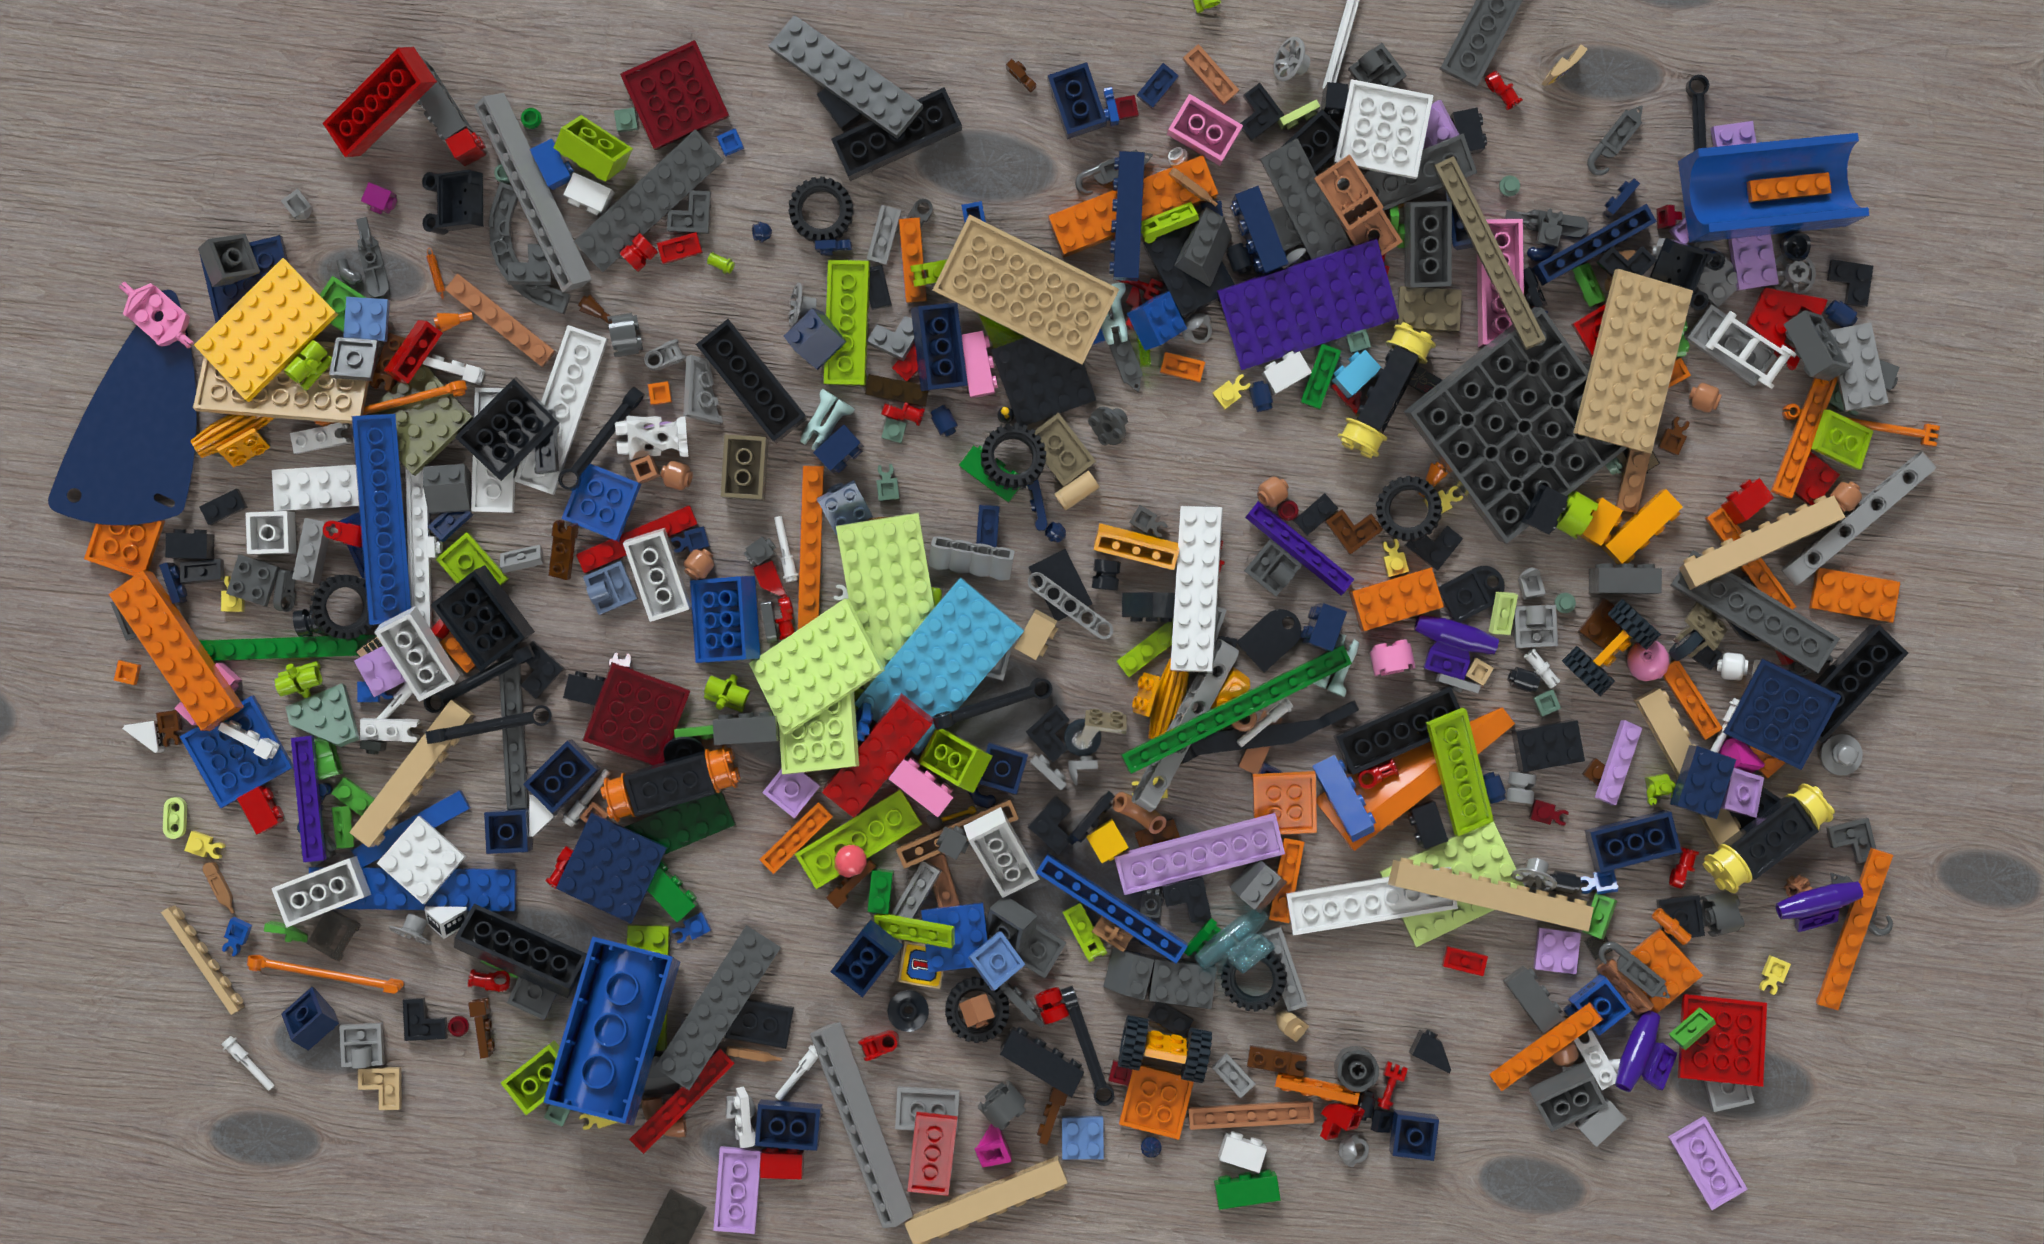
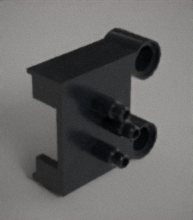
M461 170L439 174L427 172L423 176L422 186L424 189L437 192V215L429 213L424 216L422 225L425 231L445 235L449 231L484 227L483 173L473 170Z
M1665 238L1649 278L1693 290L1689 306L1696 310H1702L1709 302V296L1696 288L1705 267L1713 271L1720 270L1725 264V256L1712 248L1702 249Z

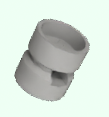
M1509 771L1508 783L1511 787L1507 789L1506 800L1533 804L1535 792L1532 791V787L1536 784V774Z

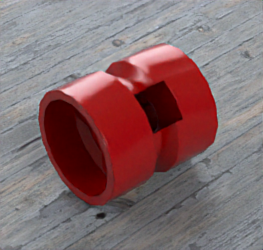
M639 233L632 240V245H627L620 252V255L639 272L646 265V260H651L659 252Z
M1059 987L1047 989L1034 996L1038 1008H1042L1040 1014L1044 1024L1059 1021L1069 1015L1066 1004L1061 1002L1063 996Z

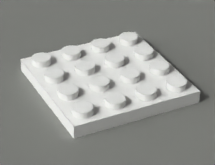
M1351 79L1334 163L1350 154L1358 168L1416 179L1418 177L1433 95Z

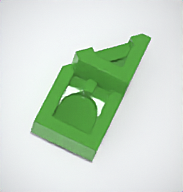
M1397 205L1389 208V218L1403 241L1397 247L1404 248L1405 225L1399 224L1400 216Z
M275 921L265 923L264 932L286 934L285 942L308 941V935L293 926L286 927L285 923Z

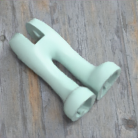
M1125 283L1112 284V286L1119 289L1111 306L1114 319L1110 318L1108 312L1101 326L1103 336L1108 345L1114 344L1111 328H1118L1121 343L1128 340L1127 325L1121 305V298L1126 291Z
M823 388L819 394L820 404L800 439V442L806 445L813 433L819 435L811 448L814 451L829 438L841 417L851 415L855 410L852 406ZM838 399L827 421L821 426L823 418Z
M1340 634L1334 648L1344 645L1347 635ZM1355 639L1347 651L1351 662H1353L1359 647V642ZM1351 665L1335 673L1327 688L1328 691L1345 697L1347 690L1343 684ZM1331 675L1313 684L1325 689Z

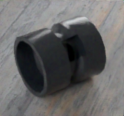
M1094 559L1093 571L1096 572V575L1092 578V588L1118 591L1119 579L1116 575L1120 573L1121 562Z
M303 609L293 612V625L299 637L312 635L313 631L316 634L323 633L320 630L321 628L315 625V619L311 617V614H313L312 610Z

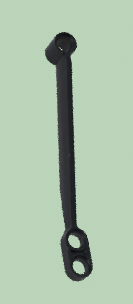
M1354 700L1315 720L1268 725L1243 747L1239 746L1237 740L1248 731L1235 729L1214 732L1192 743L1181 764L1203 754L1292 744L1357 712L1359 708Z

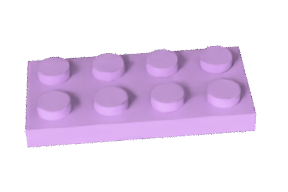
M1702 1116L1668 1136L1711 1210L1748 1190L1706 1117Z
M720 1147L713 1231L755 1234L762 1149Z

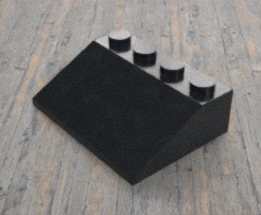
M1193 223L1156 237V240L1152 243H1143L1150 260L1167 291H1170L1183 319L1218 301V290L1235 285L1223 261H1221L1210 287L1174 266Z
M515 377L455 438L502 481L560 422L533 392Z
M486 565L472 571L431 604L432 608L480 672L535 632Z

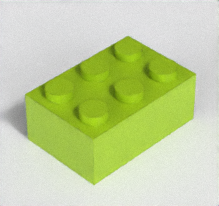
M582 115L561 128L553 147L562 156L568 157L576 162L579 167L588 170L596 178L605 182L625 168L633 150L632 147Z
M935 729L918 763L956 786L974 793L993 756L945 729Z
M555 1040L501 1082V1085L525 1115H528L544 1102L560 1047Z

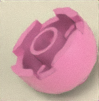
M1655 641L1647 650L1637 642L1629 650L1627 666L1630 673L1638 680L1649 682L1660 679L1668 670L1669 654L1666 648L1658 641Z

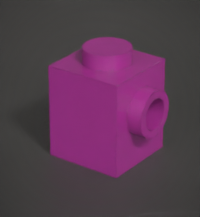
M368 182L361 202L370 206L369 210L381 215L382 212L389 214L396 206L397 195L392 191Z

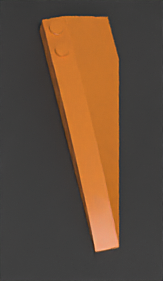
M1503 707L1470 721L1477 754L1482 752L1515 724ZM1431 741L1393 757L1399 775L1396 776L1394 774L1384 778L1382 782L1370 789L1363 788L1358 783L1359 773L1346 775L1347 778L1351 777L1356 785L1354 790L1357 796L1362 795L1366 806H1364L1366 812H1371L1376 821L1373 824L1374 832L1354 842L1351 841L1326 793L1323 792L1316 797L1318 807L1353 851L1441 785ZM1386 760V761H1384V762H1382V763H1379V764H1377V766L1380 765V764H1383V763H1385V762H1387V761H1389V760ZM1364 774L1361 779L1362 783L1370 784L1373 781L1372 774Z

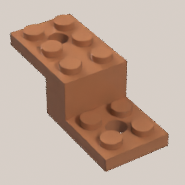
M1350 154L1313 178L1335 211V216L1354 245L1369 241L1368 234L1372 230H1377L1379 233L1377 241L1381 255H1384L1403 242L1382 210L1384 208ZM1341 178H1346L1349 186L1346 190L1342 191L1338 188L1337 183Z

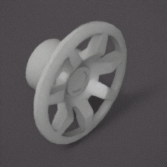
M1291 37L1280 46L1274 60V74L1278 80L1288 81L1296 74L1303 75L1308 70L1310 57L1305 54V45L1302 39ZM1288 43H1290V52L1285 48ZM1281 52L1285 56V59H1279ZM1284 65V67L1280 68L1278 73V66Z
M1783 255L1779 256L1775 263L1777 265L1781 261L1785 270L1777 271V276H1784L1785 280L1780 287L1778 284L1773 285L1774 288L1784 291L1783 288L1787 284L1792 283L1794 293L1804 294L1810 290L1816 277L1812 261L1807 257L1804 260L1808 265L1802 261L1795 260L1790 264L1784 259ZM1809 269L1811 270V280H1810V281L1807 279V277H1808V275H1809ZM1799 282L1808 284L1804 290L1798 292Z
M801 283L795 285L791 295V299L795 297L796 301H790V305L794 306L788 317L790 327L796 324L798 316L803 317L812 308L816 309V298L802 296Z
M1531 858L1528 860L1526 868L1516 869L1512 872L1513 879L1521 882L1528 880L1526 884H1523L1531 890L1551 891L1557 887V881L1547 874L1549 864L1542 859ZM1536 883L1537 887H1533L1532 884Z
M408 914L402 928L389 926L392 932L408 939L413 936L416 942L426 945L432 944L431 941L422 937L428 922L423 918Z

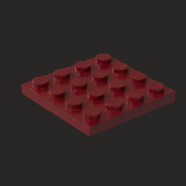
M695 40L620 73L654 150L690 135L695 129L697 131L730 117Z
M611 662L582 740L651 765L663 763L664 747L673 738L674 729L677 728L690 690Z

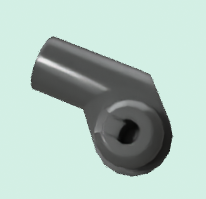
M347 259L336 261L342 280L351 285L361 283V273H354L349 270Z

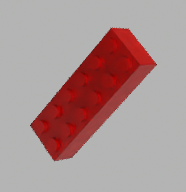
M398 47L323 122V125L345 158L361 156L437 81L414 47Z
M901 693L869 731V735L865 736L864 742L861 741L859 743V766L839 768L825 784L822 793L855 818L932 726V717Z

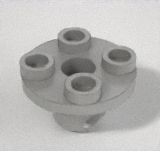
M1832 735L1821 746V765L1832 774L1841 776L1851 774L1857 770L1862 762V748L1859 742L1849 735Z

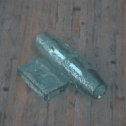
M1253 909L1233 920L1214 935L1195 955L1198 964L1203 969H1207L1228 957L1230 964L1244 974L1275 949L1273 943L1260 933L1256 934L1269 919L1266 912L1263 911L1260 914Z

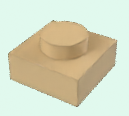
M1474 658L1467 670L1466 677L1484 686L1494 668L1478 658Z

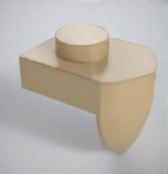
M1281 1011L1276 1013L1278 1028L1295 1042L1304 1035L1309 1027L1307 1023L1291 1012Z

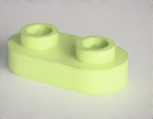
M173 797L164 804L163 832L170 839L180 838L186 832L187 803L180 797ZM175 804H178L180 807L178 811L174 808ZM175 824L179 827L177 832L174 830Z

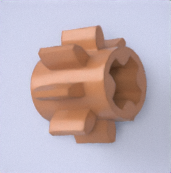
M1801 874L1797 877L1790 876L1786 880L1787 884L1784 886L1789 897L1812 889L1809 880L1801 876Z

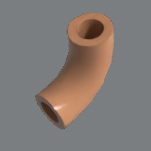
M1119 792L1114 797V811L1136 820L1152 834H1157L1165 828L1166 819L1156 809L1152 812L1143 809L1132 802V795L1124 792Z
M662 1097L641 1099V1106L646 1120L663 1106ZM682 1116L663 1135L686 1137L685 1116Z

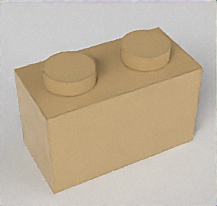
M1036 609L1014 648L1035 660L1039 655L1043 657L1048 648V645L1045 644L1047 639H1053L1058 630L1055 627L1057 620Z

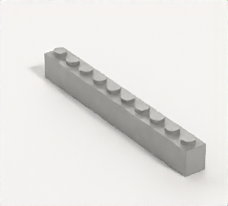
M504 93L484 96L475 105L476 111L562 293L582 288L592 280L589 270L586 268L580 251L577 249L572 234L554 200V196L530 151L528 141L519 126L509 101Z
M840 1022L828 1024L810 1033L881 1225L883 1228L896 1227L913 1217L910 1204L907 1201L903 1186L896 1172V1167L882 1135L881 1127L876 1119L874 1108L870 1103L859 1068L855 1063L852 1050L846 1039L845 1031Z

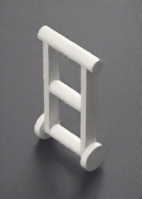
M1729 311L1705 346L1711 350L1715 347L1760 376L1758 381L1772 389L1774 387L1772 381L1789 357L1795 358L1796 353L1784 345L1779 348L1736 320L1737 315ZM1731 323H1734L1753 336L1739 357L1718 344ZM1760 341L1781 354L1767 375L1745 362Z

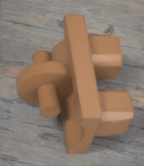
M1103 916L1100 917L1092 930V933L1124 952L1133 935Z

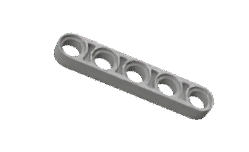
M1039 572L1032 573L1029 576L1028 586L1098 638L1108 639L1112 636L1113 626L1107 620ZM1040 576L1043 580L1042 586L1038 588L1031 585L1032 577ZM1049 589H1058L1060 592L1059 598L1056 600L1050 599L1048 597ZM1073 600L1076 603V609L1073 612L1065 610L1064 604L1066 601ZM1090 612L1093 615V621L1090 624L1082 622L1081 616L1083 613ZM1106 624L1109 626L1110 632L1107 636H1101L1098 633L1100 625Z

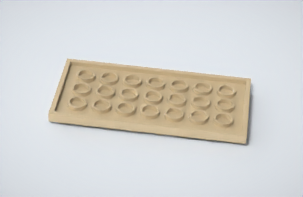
M969 214L933 291L1083 365L1119 289Z
M1615 269L1574 434L1652 454L1693 290L1621 269Z
M316 341L328 352L320 362L328 355L330 357L333 356L335 343ZM204 356L193 409L197 412L352 424L351 416H363L369 381L331 378L329 375L330 365L317 381L305 391L300 385L307 377L298 384L284 372L285 367L248 402Z

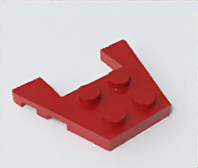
M1764 288L1746 326L1779 348L1784 345L1795 352V348L1784 343L1787 337L1784 323L1797 316L1800 309L1821 315L1828 300ZM1774 350V354L1779 358L1781 354ZM1797 355L1795 358L1790 356L1786 362V367L1791 371L1795 370L1800 358Z

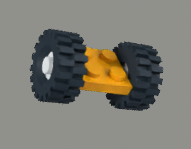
M1623 599L1608 613L1623 628V631L1594 660L1578 646L1562 660L1582 682L1600 697L1615 682L1602 667H1609L1617 659L1615 655L1619 651L1624 652L1632 644L1629 641L1632 637L1647 650L1661 635Z
M1127 1015L1119 1050L1118 1067L1139 1071L1144 1053V1056L1182 1063V1080L1197 1083L1204 1082L1212 1045L1211 1031L1190 1028L1186 1042V1039L1180 1035H1165L1156 1030L1150 1032L1147 1030L1148 1019Z

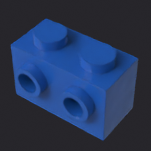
M551 138L531 148L530 151L547 186L554 190L568 183L572 173L575 171L569 161L566 162L560 152L553 148L555 141Z

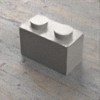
M1606 1097L1604 1098L1608 1104L1607 1107L1577 1120L1578 1122L1574 1124L1596 1147L1626 1120V1117Z

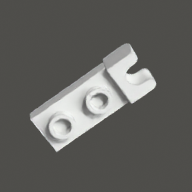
M433 354L432 358L426 357L423 365L463 376L462 380L480 386L485 374V370L466 364L464 368V363L452 360V363L444 362L445 358Z
M335 423L290 433L294 454L350 444L352 442L351 439L341 437V431L348 429L349 425L347 423Z
M360 719V740L418 742L420 735L413 734L410 731V727H416L420 724V720Z
M233 720L221 722L218 728L219 731L255 749L254 754L266 760L268 758L273 759L280 744L269 738L261 739L259 738L260 734L252 730L247 732L241 728V724Z
M1589 1029L1587 1031L1590 1037L1588 1042L1583 1043L1579 1038L1575 1039L1574 1042L1601 1090H1604L1615 1084L1617 1073L1592 1029Z
M744 1087L736 1088V1097H733L734 1107L738 1110V1115H735L736 1140H739L740 1148H747L755 1145V1131L750 1121L749 1096Z

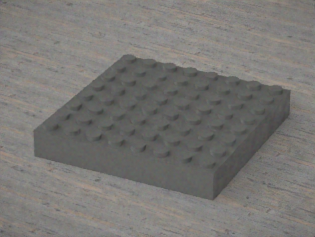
M1538 307L1532 308L1531 311L1546 338L1545 342L1525 350L1512 324L1403 411L1498 541L1506 544L1529 527L1521 521L1540 484L1567 496L1626 449V447L1573 433L1589 372L1545 310Z

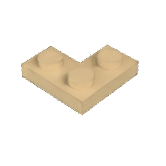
M401 1067L358 1068V1090L379 1089V1110H400L402 1108Z

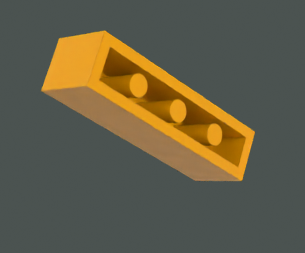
M1667 489L1660 490L1615 532L1601 548L1617 564H1628L1634 559V553L1638 549L1643 550L1650 543L1649 539L1653 535L1657 536L1665 529L1664 524L1669 520L1672 522L1680 515L1679 510L1683 506Z
M1101 523L1098 526L1093 549L1174 570L1179 554V547L1176 542Z

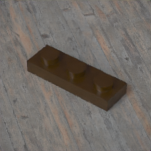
M871 374L868 375L865 395L903 403L907 402L926 407L929 391H921L920 384Z

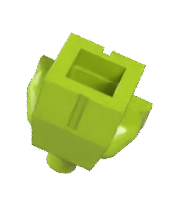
M1668 774L1645 777L1647 803L1649 805L1657 804V799L1654 797L1659 795L1663 796L1671 793L1670 798H1672L1676 784L1670 780Z

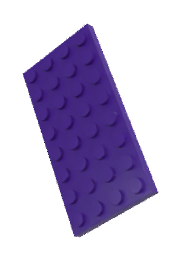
M1376 238L1217 291L1241 370L1281 358L1291 351L1296 353L1345 337L1350 333L1399 319Z

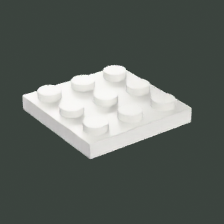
M418 816L377 864L416 899L425 904L466 856L425 819Z

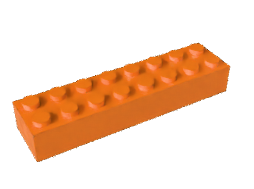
M1203 155L1143 178L1141 221L1192 202L1194 207L1207 202L1199 199L1180 185V183L1172 179L1168 174L1173 168H1176L1206 190L1212 199L1217 198L1218 191ZM1112 190L1048 216V221L1063 258L1115 238V233L1111 232L1112 220H1116V212H1112L1113 199H1117V191Z
M142 570L109 593V596L201 731L213 730L221 722H224L244 708L175 604H172L169 595L153 572Z

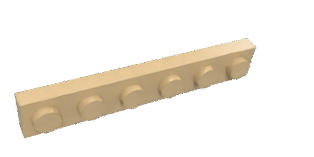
M176 906L168 907L162 911V915L229 1013L232 1015L243 1009L245 1006L243 1005L242 997L234 992L228 977L223 976L219 970L218 962L210 957L207 946L197 938L194 927L188 925L184 919L183 911Z

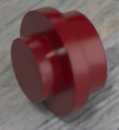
M1291 500L1283 501L1278 507V514L1285 521L1295 519L1299 512L1297 504Z
M455 1016L449 1021L448 1030L453 1036L461 1037L468 1032L469 1022L463 1016Z

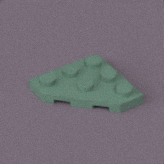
M343 683L285 707L289 724L298 730L305 731L339 747L360 740L348 692Z

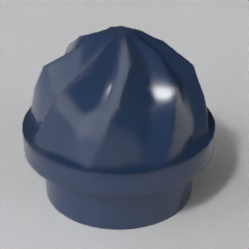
M758 222L752 225L754 241L761 243L771 237L772 229L768 224Z
M1051 522L1045 531V536L1051 542H1060L1065 539L1066 530L1061 523Z
M1147 1137L1142 1141L1141 1151L1146 1157L1154 1158L1160 1154L1162 1147L1157 1138Z

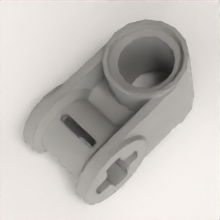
M678 339L671 340L647 352L644 357L647 367L652 371H660L684 361L686 356L682 354L678 346ZM658 356L660 357V362L655 366L650 365L651 357Z

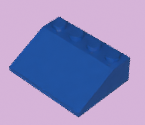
M755 576L690 581L695 662L760 659Z

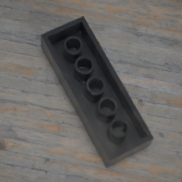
M945 87L917 99V101L923 104V109L898 139L872 121L832 138V143L849 180H855L962 131V124Z
M729 319L725 320L695 344L774 443L777 444L808 419Z
M1870 624L1814 682L1841 695L1837 706L1816 743H1823L1909 654L1879 624Z
M1446 686L1333 735L1349 774L1354 775L1430 742L1426 722L1458 710L1460 706L1452 688Z
M473 904L454 938L455 949L565 998L569 997L582 973L587 953L476 904Z

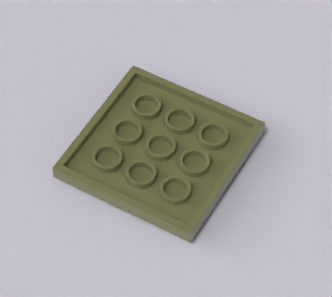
M422 363L409 384L398 382L392 388L391 393L387 392L377 403L445 385L428 366ZM445 394L367 414L396 415L399 460L414 476L451 443L455 436L474 418L453 394Z

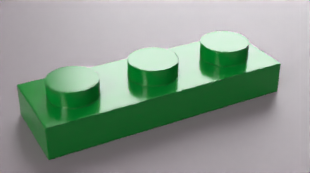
M1321 344L1300 403L1320 410L1341 350Z

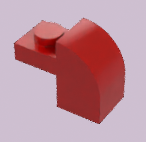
M1342 1102L1327 1105L1321 1112L1327 1119L1322 1124L1320 1136L1325 1140L1338 1138L1341 1128L1345 1131L1358 1129L1365 1110L1358 1105H1345Z

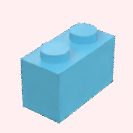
M1366 350L1361 353L1358 351L1348 359L1351 362L1346 367L1342 365L1333 373L1336 377L1331 381L1337 385L1348 399L1382 368Z

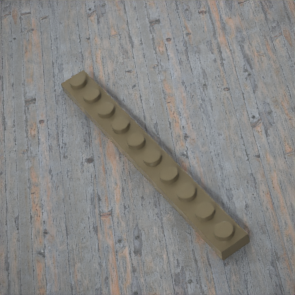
M1453 156L1436 164L1434 168L1525 350L1545 342L1546 338L1455 157Z

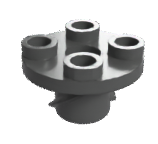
M1099 407L1092 412L1091 417L1088 418V423L1102 445H1118L1125 439V425L1128 422V418L1123 410Z

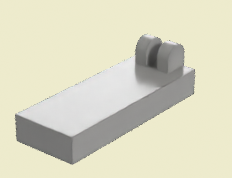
M881 205L867 256L868 260L888 264L902 210Z

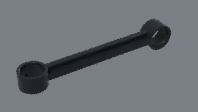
M1703 75L1693 76L1686 84V92L1692 97L1694 151L1699 148H1706L1704 94L1708 91L1710 84L1709 80ZM1699 80L1703 83L1704 90L1702 93L1692 90V81Z
M632 387L622 400V404L571 469H565L559 474L558 482L563 489L574 491L580 486V476L615 433V423L626 419V416L641 403L645 396L644 393L636 387ZM567 473H574L577 477L576 484L571 487L565 486L562 482L564 475Z
M528 645L518 649L505 659L447 690L437 692L425 698V709L431 713L442 712L450 700H454L506 671L532 660L536 656L531 646ZM434 695L439 696L441 699V706L437 710L430 703Z
M1039 677L1035 678L1030 683V686L954 711L938 713L932 716L935 729L948 728L957 722L1033 697L1046 699L1052 693V685L1048 680ZM1040 681H1044L1047 684V691L1044 695L1035 694V685Z
M539 705L530 712L426 731L425 735L427 744H433L529 724L545 726L551 721L552 713L548 707ZM544 708L548 711L549 718L545 723L535 721L534 712L537 709Z
M1072 985L1061 989V993L1095 1086L1093 1091L1094 1100L1101 1106H1108L1114 1100V1090L1111 1085L1106 1083ZM1100 1088H1107L1111 1091V1097L1108 1100L1100 1101L1097 1099L1096 1093Z

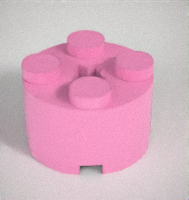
M1407 639L1395 641L1392 646L1388 647L1387 643L1378 644L1372 647V651H1370L1374 676L1380 675V672L1381 676L1404 672V669L1409 668L1412 670L1416 668L1411 643H1408Z

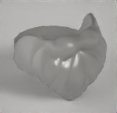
M1199 313L1192 314L1184 320L1187 327L1182 332L1184 340H1191L1197 344L1208 341L1212 334L1211 317L1207 314ZM1203 323L1206 325L1208 332L1205 338L1199 340L1194 337L1192 330L1197 329Z
M1352 1133L1340 1142L1338 1154L1345 1165L1354 1167L1356 1163H1361L1366 1159L1369 1146L1364 1139L1358 1137V1133ZM1362 1143L1364 1154L1362 1157L1355 1159L1357 1156L1355 1144Z

